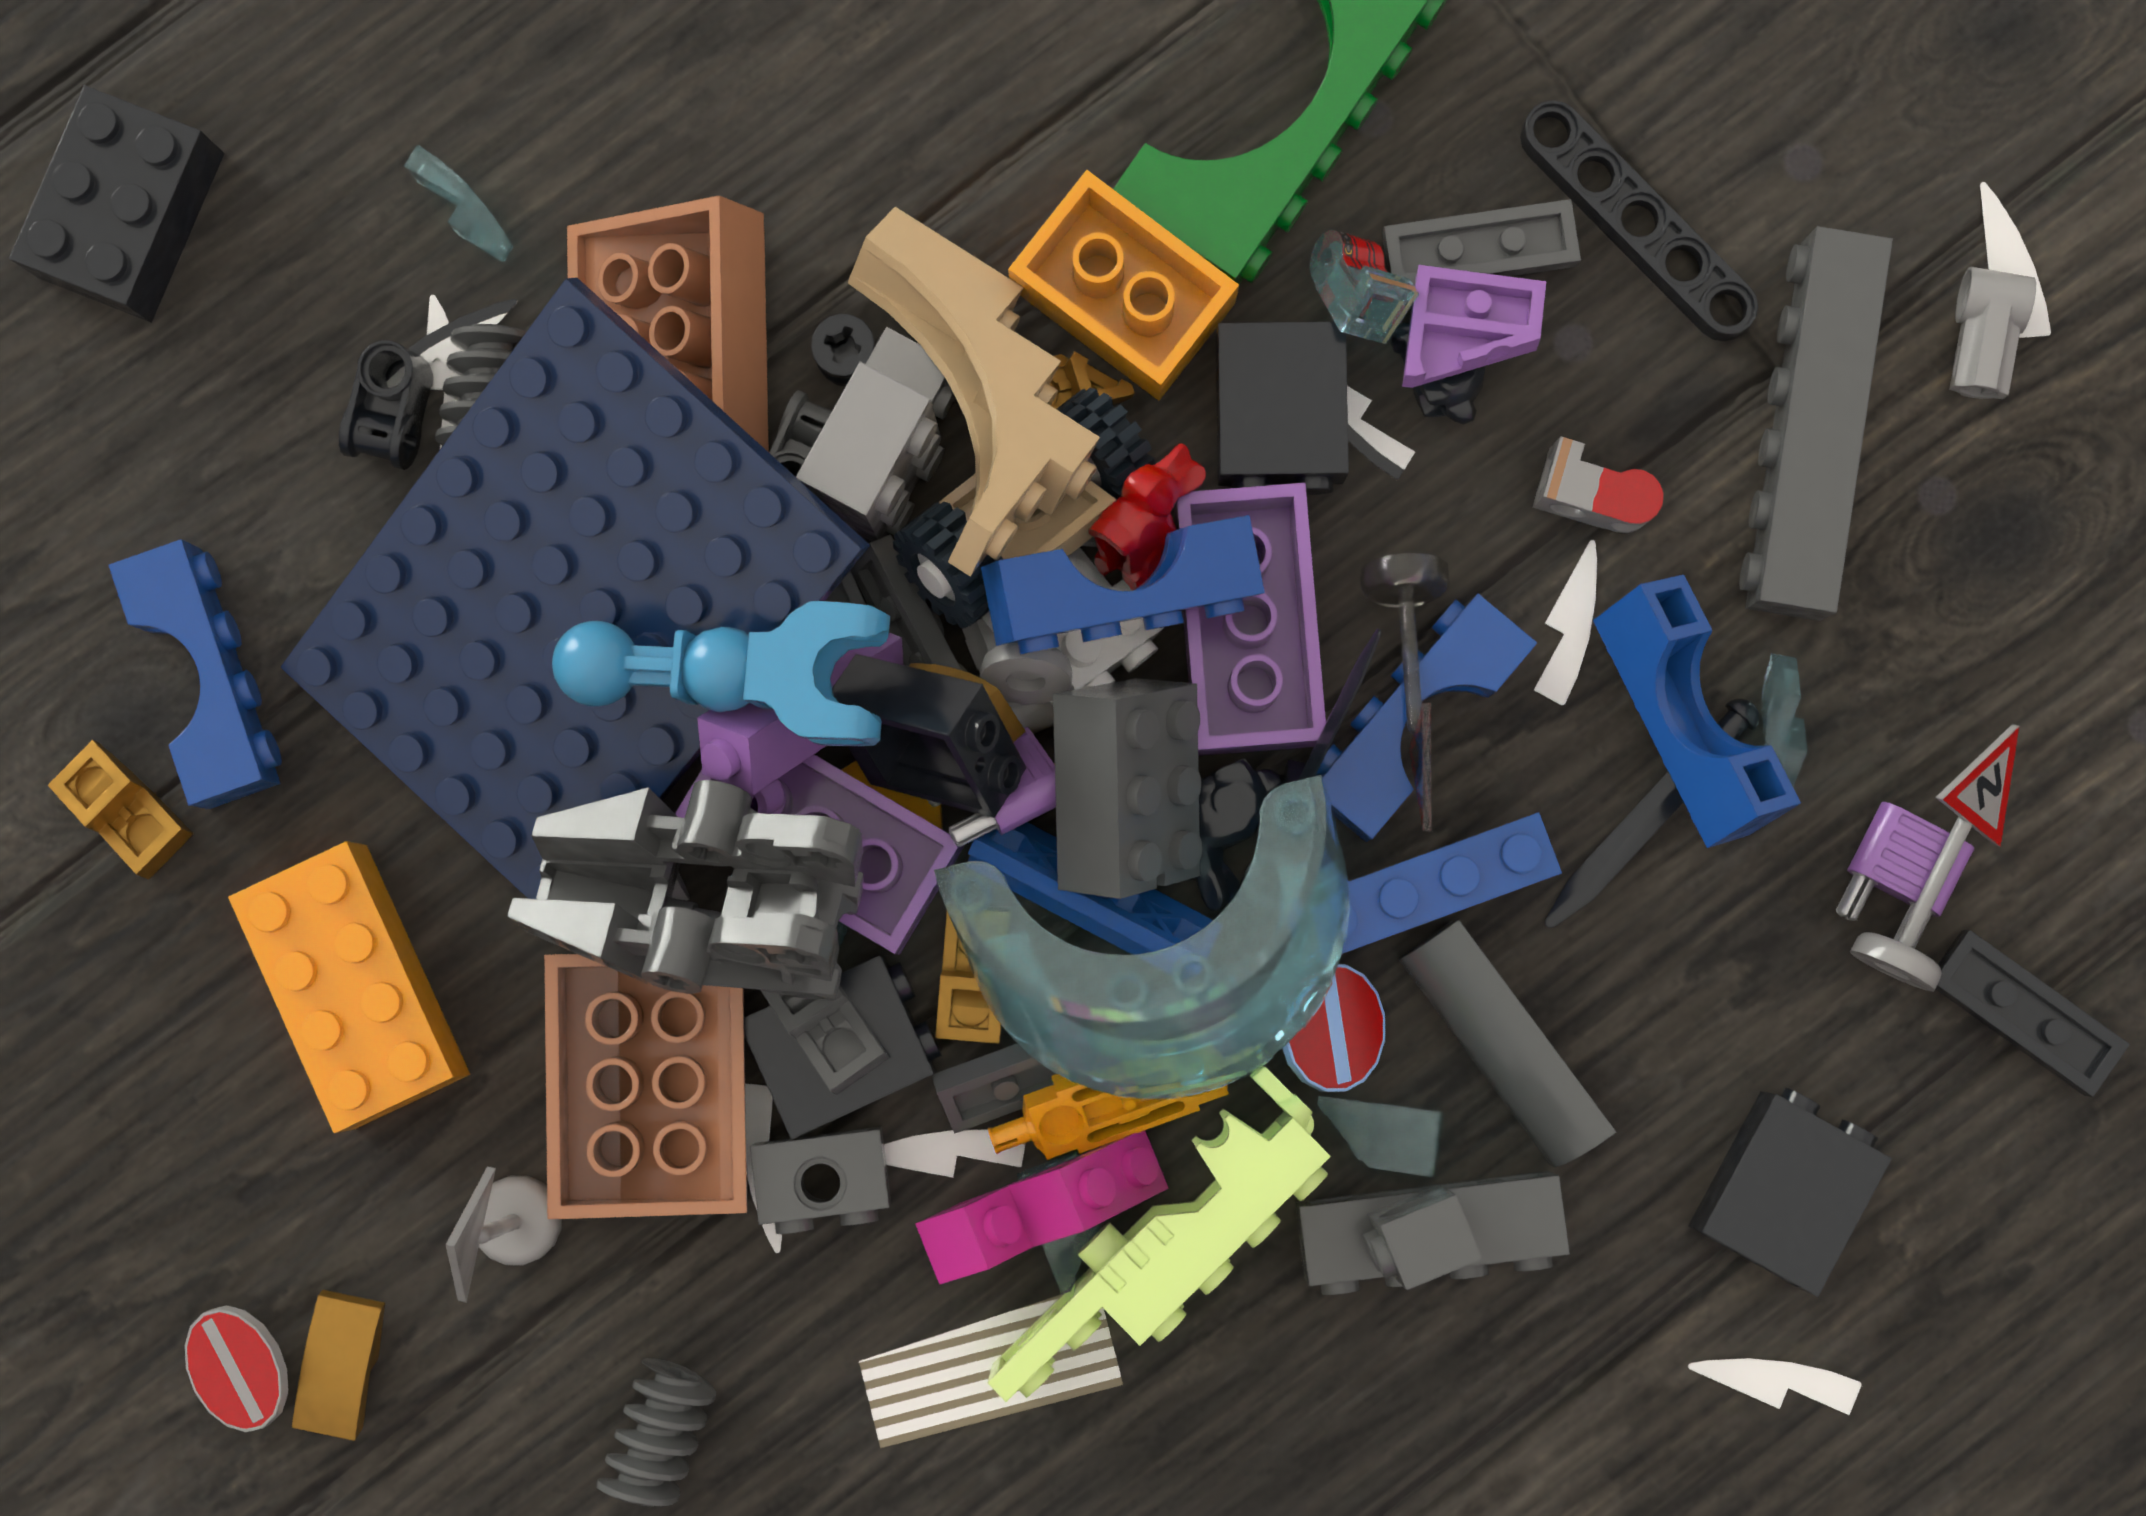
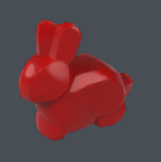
M1179 443L1166 457L1155 465L1147 464L1132 472L1124 481L1121 489L1122 496L1111 503L1102 512L1098 520L1088 529L1089 535L1094 537L1098 548L1094 562L1098 571L1105 576L1118 569L1122 573L1123 580L1132 591L1142 585L1152 575L1161 559L1166 534L1177 530L1170 513L1177 499L1202 486L1206 478L1205 468L1200 463L1192 460L1186 445Z

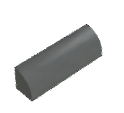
M1459 920L1447 922L1398 959L1552 1167L1564 1165L1582 1156L1616 1133L1615 1129Z

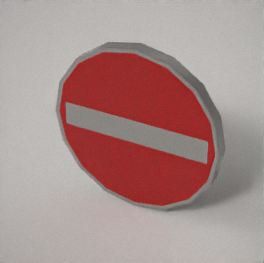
M226 1305L202 1313L190 1326L184 1345L186 1370L195 1394L207 1411L227 1427L243 1432L265 1428L283 1412L288 1396L287 1367L279 1345L265 1325L246 1310Z

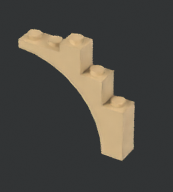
M894 207L865 237L848 284L889 313L922 346L947 380L966 418L975 453L976 495L971 515L948 563L971 577L987 555L995 560L1001 557L1018 529V525L1013 523L1016 517L1026 523L1037 508L1051 516L1066 495L1074 500L1080 497L1097 469L1095 465L1088 462V459L1100 437L1051 406L1058 390L1050 386V383L1061 361L1014 332L1019 323L1020 316L1014 313L1013 309L1023 287L902 210Z

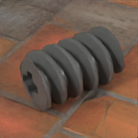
M472 324L471 326L459 327L452 331L451 342L463 351L450 354L446 365L460 376L446 379L442 389L445 394L457 401L443 403L439 408V415L454 426L439 428L436 431L435 440L438 444L442 446L445 444L511 354L514 344L519 343L526 331L496 324Z
M645 1358L641 1362L656 1373L654 1380L634 1379L632 1387L647 1398L646 1403L625 1404L623 1409L627 1416L638 1423L636 1429H616L614 1437L629 1448L627 1454L610 1453L605 1458V1463L620 1474L618 1479L599 1478L596 1488L613 1498L630 1504L647 1507L668 1506L676 1503L680 1496V1488L674 1481L682 1480L689 1472V1463L683 1456L693 1454L698 1447V1439L691 1431L702 1429L707 1422V1414L700 1406L713 1403L716 1398V1390L708 1381L686 1367L666 1360Z

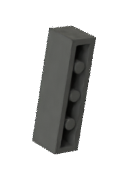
M1550 1171L1437 1184L1457 1195L1483 1258L1480 1261L1450 1272V1279L1486 1276L1489 1274L1488 1264L1512 1261L1515 1271L1547 1269L1553 1267V1256L1570 1254L1559 1175ZM1437 1185L1295 1202L1303 1273L1309 1286L1320 1285L1322 1295H1337L1359 1291V1280L1384 1277L1381 1271H1377L1363 1238L1364 1233L1373 1230L1367 1214ZM1393 1276L1385 1279L1386 1287H1402Z

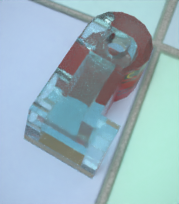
M1328 230L1320 236L1312 250L1310 258L1311 277L1316 285L1315 288L1340 332L1387 344L1419 296L1411 280L1387 272L1384 267V253L1381 246L1370 240L1336 230Z

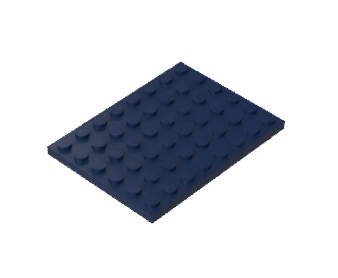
M566 278L281 665V668L528 899H536L542 878L539 873L542 857L531 836L536 818L648 787L663 801L701 754L697 718L709 711V709H705L699 704L688 705L672 698L670 687L633 685L623 698L605 706L593 707L575 702L560 689L552 669L553 652L563 634L582 622L604 621L621 628L629 635L635 645L673 647L674 636L677 630H687L696 636L703 631L719 627L743 630L748 635L749 632H770L781 626L790 613L810 601H826L870 545L580 279Z

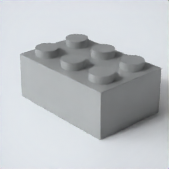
M859 362L796 478L858 535L871 542L888 536L889 533L894 536L906 526L913 512L915 504L909 501V497L919 478L928 482L938 468L945 452V448L939 446L941 434L931 399L874 368Z

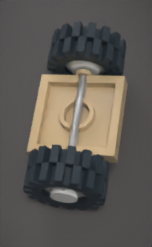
M1084 388L1057 408L1058 411L1100 437L1088 459V462L1095 465L1097 469L1080 497L1074 500L1066 495L1051 516L1037 508L1026 523L1016 517L1013 523L1018 525V529L998 560L1063 549L1067 556L1071 555L1093 537L1089 535L1088 529L1098 520L1102 512L1111 503L1122 496L1121 489L1127 477L1144 465L1156 464L1155 458L1147 454L1152 449L1148 440L1140 439L1138 436L1142 429L1136 421L1130 424L1125 418L1128 411L1121 404L1116 408L1113 407L1111 396L1106 393L1099 396L1097 389L1089 388L1086 391ZM976 473L941 501L934 503L894 535L896 540L893 541V549L899 553L896 556L898 564L907 568L908 571L904 575L909 583H915L920 590L917 594L923 601L927 598L930 600L932 610L940 616L944 613L948 623L952 625L958 623L960 628L970 627L989 612L981 567L998 561L987 555L971 577L948 563L971 515L976 495Z

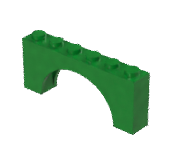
M1317 0L1323 13L1328 33V68L1312 102L1288 129L1257 149L1235 157L1219 160L1185 159L1159 151L1145 143L1113 190L1236 283L1240 284L1244 278L1252 284L1272 256L1273 251L1265 246L1278 228L1288 233L1296 223L1308 203V200L1301 196L1313 177L1321 182L1326 179L1343 152V149L1338 147L1336 143L1348 126L1356 131L1362 127L1378 101V98L1371 94L1383 75L1390 80L1397 76L1413 50L1411 46L1406 44L1407 40L1418 25L1428 30L1447 0Z

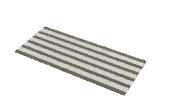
M1064 1293L859 1360L880 1448L1123 1385L1104 1308L1102 1307L1099 1310L1102 1314L1099 1320L1102 1323L1098 1329L1074 1351L1066 1343L1053 1356L1055 1362L1052 1364L1054 1368L1053 1373L1027 1398L1018 1390L1005 1402L987 1383L992 1364Z

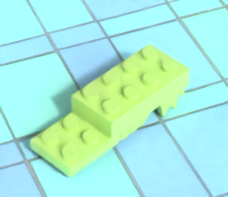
M1260 1065L1250 1077L1284 1112L1261 1134L1225 1109H1222L1219 1114L1223 1120V1129L1219 1136L1212 1140H1203L1197 1136L1192 1139L1198 1152L1215 1177V1180L1194 1201L1152 1205L1123 1235L1108 1222L1082 1247L1077 1255L1090 1268L992 1364L987 1383L1005 1402L1018 1390L1026 1398L1035 1392L1053 1373L1054 1368L1052 1364L1055 1362L1053 1356L1066 1343L1073 1351L1076 1350L1098 1329L1102 1323L1099 1320L1102 1315L1099 1310L1102 1307L1139 1346L1151 1335L1158 1342L1162 1341L1185 1318L1186 1312L1183 1310V1303L1198 1288L1207 1295L1229 1275L1234 1268L1230 1263L1229 1257L1245 1241L1254 1248L1278 1226L1281 1219L1275 1211L1292 1195L1299 1201H1302L1326 1178L1328 1173L1322 1165L1331 1156L1311 1136L1314 1130V1120L1311 1116L1313 1112L1295 1094L1293 1095L1267 1067Z

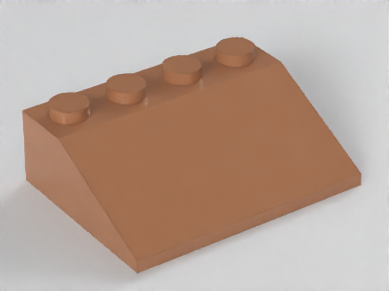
M714 196L567 226L568 278L580 279L769 452L764 213L722 196Z
M579 954L544 955L547 1219L747 1213L744 988L703 985L699 993H679L662 989L650 983L646 984Z

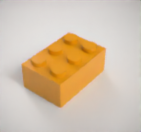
M1088 170L1083 173L1008 269L1009 279L1023 287L1020 294L1022 298L1158 401H1160L1218 327V323H1221L1235 305L1239 289L1238 283Z

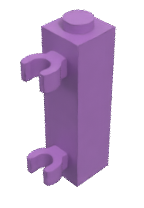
M889 633L887 641L880 647L849 650L835 663L830 678L831 686H834L855 654L903 665L902 637ZM751 703L743 708L732 711L716 712L709 710L697 718L703 775L734 785L748 792L752 799L755 797L757 800L758 813L772 814L780 809L784 804V791L778 778L825 747V745L815 744L807 738L796 735L779 720L774 710L762 709Z

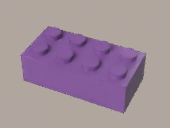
M1294 483L1192 491L1187 495L1179 497L1174 505L1177 530L1191 525L1250 515L1265 591L1264 594L1243 599L1244 612L1206 619L1204 607L1183 610L1188 682L1197 683V707L1200 712L1198 756L1314 747L1326 723L1306 484Z
M813 754L778 778L784 791V804L772 814L826 816L852 824L862 833L863 856L859 871L863 873V892L858 912L853 915L843 914L839 921L890 952L900 955L965 845L958 847L947 832ZM701 770L694 783L700 780H717L703 775ZM694 783L675 813L678 817L685 818ZM754 797L750 808L758 812V803Z

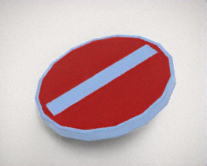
M1320 964L1302 973L1287 992L1280 1013V1042L1287 1064L1301 1082L1322 1092L1348 1091L1363 1083L1379 1062L1385 1043V1013L1379 994L1363 973L1346 964Z

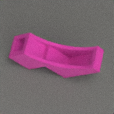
M1144 1130L1105 1144L1012 1184L960 1202L915 1224L939 1284H943L988 1270L1032 1247L1084 1232L1169 1188L1147 1133Z

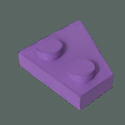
M1418 265L1415 278V288L1418 293L1412 303L1402 387L1413 388L1537 350L1541 338L1546 281Z

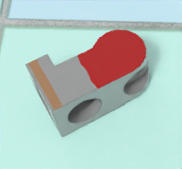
M1560 436L1549 448L1532 508L1619 533L1637 531L1659 513L1663 505V491L1660 483L1652 474L1638 469H1631L1620 473L1581 461L1585 444Z

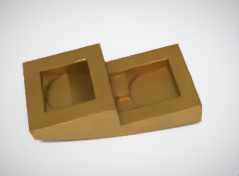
M92 740L48 784L49 788L86 828L98 832L136 875L148 880L193 835L191 830L157 795L112 753L95 740Z
M948 904L935 1038L1000 1043L1012 909Z
M327 1290L320 1292L312 1316L302 1360L292 1428L353 1441L356 1440L364 1426L370 1371L379 1358L385 1302Z

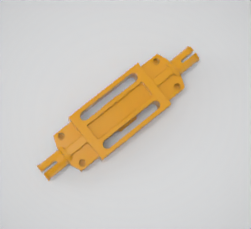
M1207 1030L1175 1040L1173 1032L1052 1075L1051 1078L1054 1085L1023 1095V1117L993 1128H987L996 1154L1029 1141H1033L1035 1147L1045 1155L1047 1160L1076 1149L1080 1154L1131 1134L1139 1133L1200 1111V1104L1229 1094V1069L1259 1058L1262 1059L1264 1056L1255 1032L1218 1046L1217 1041Z

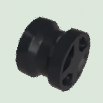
M837 314L826 318L818 325L812 336L811 349L815 362L824 377L838 386H846L859 362L866 364L876 344L871 330L863 320L854 315ZM847 336L846 342L840 343L838 346L831 344H837L839 341L845 340V337Z

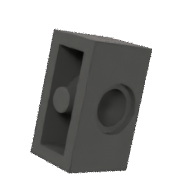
M882 1126L796 1137L792 1140L789 1138L758 1142L750 1146L759 1225L775 1223L776 1234L796 1233L815 1229L813 1218L839 1215L841 1226L875 1222L879 1220L878 1209L889 1208L891 1205ZM827 1164L836 1170L840 1178V1188L836 1195L828 1199H818L807 1191L804 1177L810 1166Z
M1441 1185L1367 1214L1373 1230L1364 1233L1363 1238L1377 1271H1381L1385 1279L1393 1276L1406 1290L1483 1259L1457 1195Z

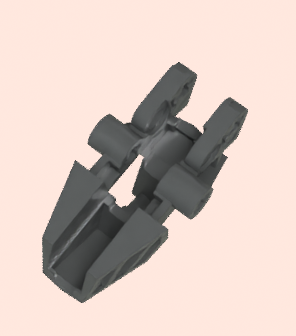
M700 780L694 783L685 818H681L648 787L537 817L531 835L542 857L539 869L542 878L536 899L513 898L507 917L527 933L646 984L650 983L662 989L694 994L701 992L702 986L705 985L758 989L806 999L836 1000L842 969L837 964L839 942L836 926L843 914L853 915L858 912L863 892V873L859 871L863 856L862 833L852 824L826 816L758 813L750 808L752 797L748 792L734 785L713 780ZM680 863L721 867L731 866L734 868L732 876H728L727 879L728 889L722 912L698 908V903L672 898Z

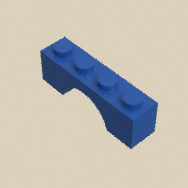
M1250 515L1191 525L1167 533L1163 553L1156 569L1142 585L1133 591H1116L1093 583L1075 568L1063 549L998 560L981 567L996 646L1017 642L1020 655L1059 647L1057 634L1081 630L1082 641L1089 642L1122 635L1120 622L1143 618L1146 631L1184 623L1182 611L1204 607L1206 619L1244 612L1243 599L1265 593Z
M180 539L109 564L128 625L150 633L171 634L186 647L197 666L200 679V696L197 709L185 730L168 745L188 805L212 809L281 784L275 768L282 763L280 750L272 733L269 730L263 731L255 707L262 704L261 694L252 674L248 670H242L235 649L242 645L241 635L230 612L222 611L215 590L222 586L219 569L211 554L207 551L203 552L201 548Z
M1684 575L1640 584L1593 620L1607 652L1611 656L1707 848L1749 836L1801 804L1772 745L1754 746L1734 739L1717 724L1709 712L1701 690L1700 661L1705 644L1713 630Z
M1477 594L1466 606L1457 599L1453 601L1431 628L1440 635L1438 640L1425 655L1416 647L1409 653L1390 676L1400 685L1384 703L1376 696L1371 698L1350 723V726L1359 733L1343 752L1333 744L1329 748L1315 776L1318 782L1312 788L1313 798L1365 842L1374 838L1414 790L1402 764L1401 737L1406 721L1415 707L1425 699L1445 692H1468L1485 698L1490 697L1497 692L1537 644L1534 639L1480 594Z
M1538 812L1294 901L1290 906L1311 963H1318L1562 874V871Z

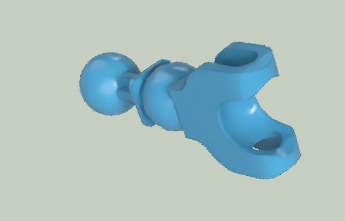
M810 601L790 613L781 626L770 632H749L748 635L743 630L719 627L703 631L696 636L687 630H677L674 636L673 647L635 645L629 635L616 625L604 621H587L573 626L559 639L553 652L552 669L554 678L564 694L575 702L586 706L598 707L615 703L623 698L633 685L670 687L672 698L688 705L699 704L705 709L716 712L737 710L749 703L762 709H772L788 729L796 735L807 738L818 745L874 746L880 741L882 721L880 717L871 714L860 706L839 703L833 696L830 678L835 663L849 650L880 647L887 641L891 616L870 605Z

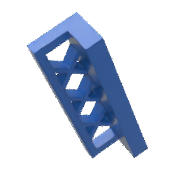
M1028 822L1003 835L997 829H994L975 839L968 852L971 856L966 864L967 868L1183 982L1200 975L1223 928L1222 924L1155 889L1122 899L1058 890L1057 837Z

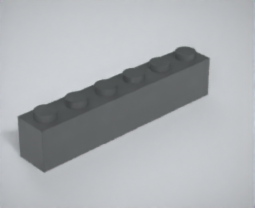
M1817 226L1801 242V245L1795 244L1791 250L1786 280L1787 282L1795 283L1791 306L1786 305L1783 308L1777 330V342L1785 344L1782 367L1774 369L1768 389V404L1776 406L1772 429L1767 428L1764 431L1758 455L1759 466L1767 467L1763 491L1757 490L1755 492L1749 513V527L1757 529L1754 553L1748 552L1745 555L1740 572V590L1748 591L1745 609L1821 621L1837 613L1893 238Z

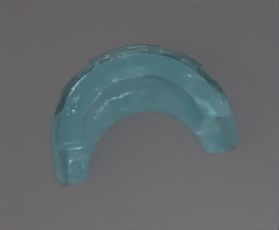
M1321 775L1285 783L1274 788L1264 798L1260 808V826L1253 861L1237 894L1219 916L1201 931L1173 946L1154 952L1136 955L1102 954L1079 948L1059 939L1041 927L1027 913L1010 889L1005 876L992 864L983 861H968L934 870L940 895L981 994L1007 1033L1029 1055L1053 1072L1072 1082L1118 1097L1152 1100L1198 1095L1237 1081L1273 1059L1272 1056L1287 1045L1302 1027L1305 1028L1320 1008L1333 984L1332 979L1340 961L1343 945L1348 934L1350 913L1349 881L1331 800Z

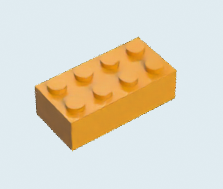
M346 841L228 897L333 1133L357 1129L471 1075L367 845Z

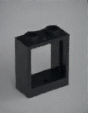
M855 654L832 687L833 696L839 703L860 706L871 714L880 717L882 721L881 737L876 745L848 746L870 785L992 818L996 817L1008 796L1018 787L1021 776L1027 767L983 684Z

